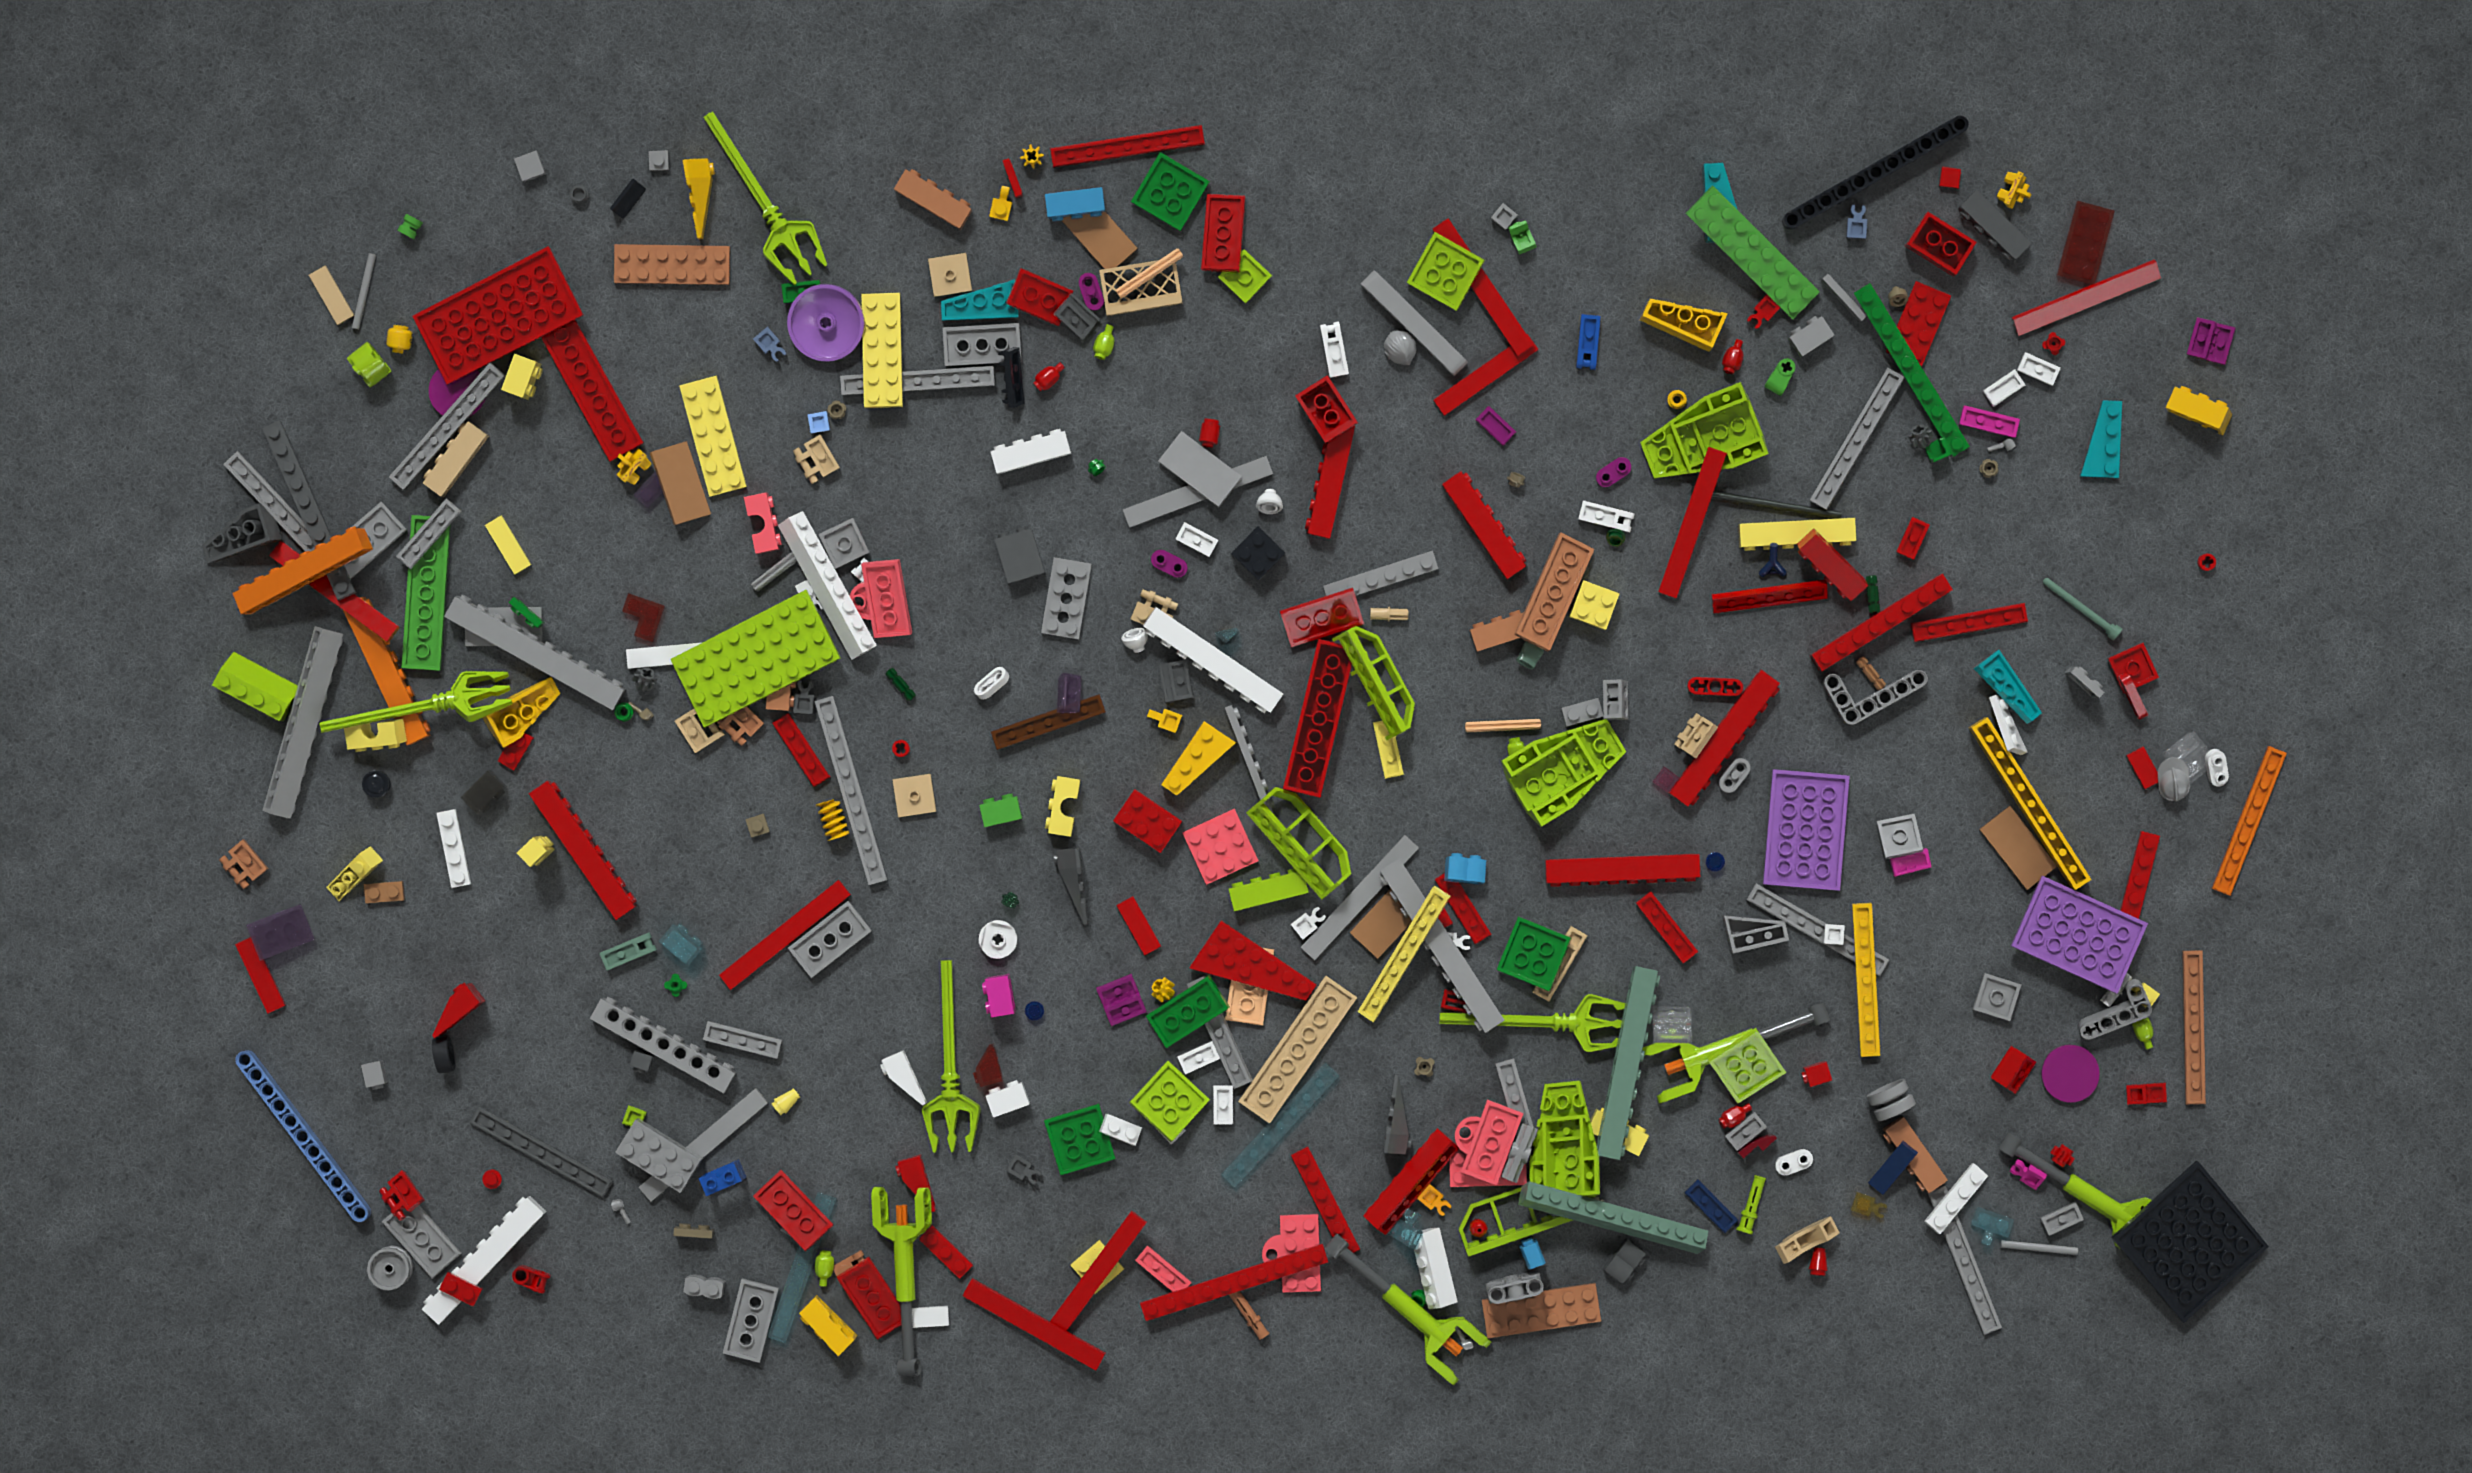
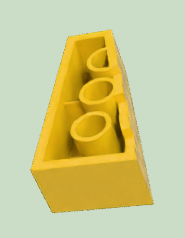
M1649 299L1640 317V321L1710 352L1728 313H1719L1708 309H1698L1692 306Z
M1204 721L1161 785L1175 795H1178L1236 742Z

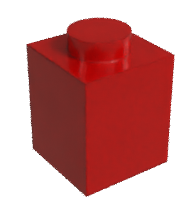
M1826 1061L1803 1067L1804 1072L1801 1073L1804 1084L1808 1083L1809 1087L1832 1081Z

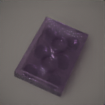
M302 904L246 925L260 961L315 940Z

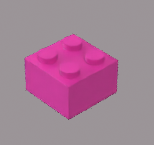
M1010 974L987 977L985 982L982 983L983 993L988 996V1001L985 1002L987 1014L990 1013L991 1017L1014 1014L1016 1009Z

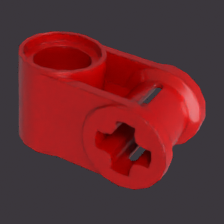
M525 1265L518 1266L512 1273V1279L515 1283L542 1294L545 1293L546 1282L551 1277L549 1273ZM517 1271H525L526 1279H519Z

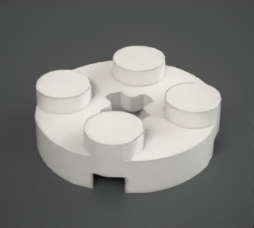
M994 920L987 923L981 929L979 944L987 956L1000 959L1014 951L1017 945V934L1008 922ZM997 934H1001V938L1004 939L999 945H996L995 940H993V936L996 937Z

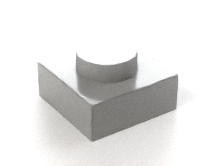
M649 151V170H669V151Z
M1502 203L1491 219L1506 230L1518 214Z

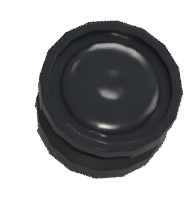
M371 771L362 780L363 791L370 797H382L388 793L391 787L390 778L383 771Z

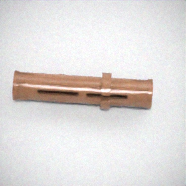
M1240 1291L1229 1294L1246 1319V1324L1248 1327L1251 1326L1259 1340L1266 1337L1269 1332L1260 1321L1261 1317L1256 1315Z

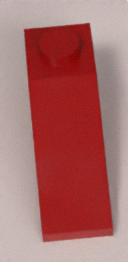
M921 1154L899 1160L898 1165L895 1166L898 1177L902 1176L903 1182L915 1195L918 1188H929L931 1193V1211L935 1212L937 1209Z

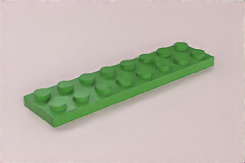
M1711 186L1685 213L1791 319H1794L1820 292L1714 186Z
M412 515L410 540L431 516ZM451 524L412 569L408 567L402 668L441 671Z

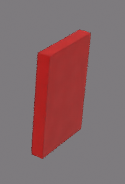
M1020 268L1006 304L1059 326L1061 321L1053 314L1069 295L1073 293V290Z

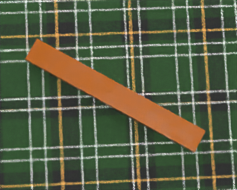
M2270 746L2267 747L2211 889L2231 896L2286 757V752Z

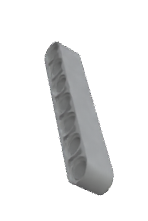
M1375 270L1360 283L1453 376H1456L1468 363Z

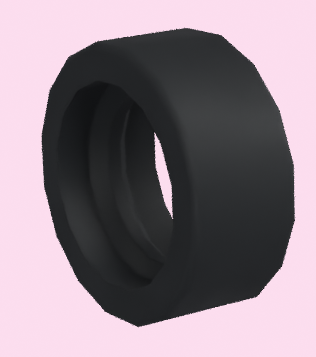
M450 1037L433 1038L432 1054L437 1072L440 1074L455 1071V1054Z

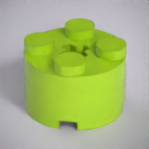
M368 342L347 357L352 368L358 375L364 378V382L370 388L391 372L387 363H384L379 353Z

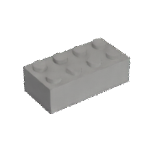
M639 1118L634 1121L615 1152L679 1193L684 1191L703 1160L696 1153Z

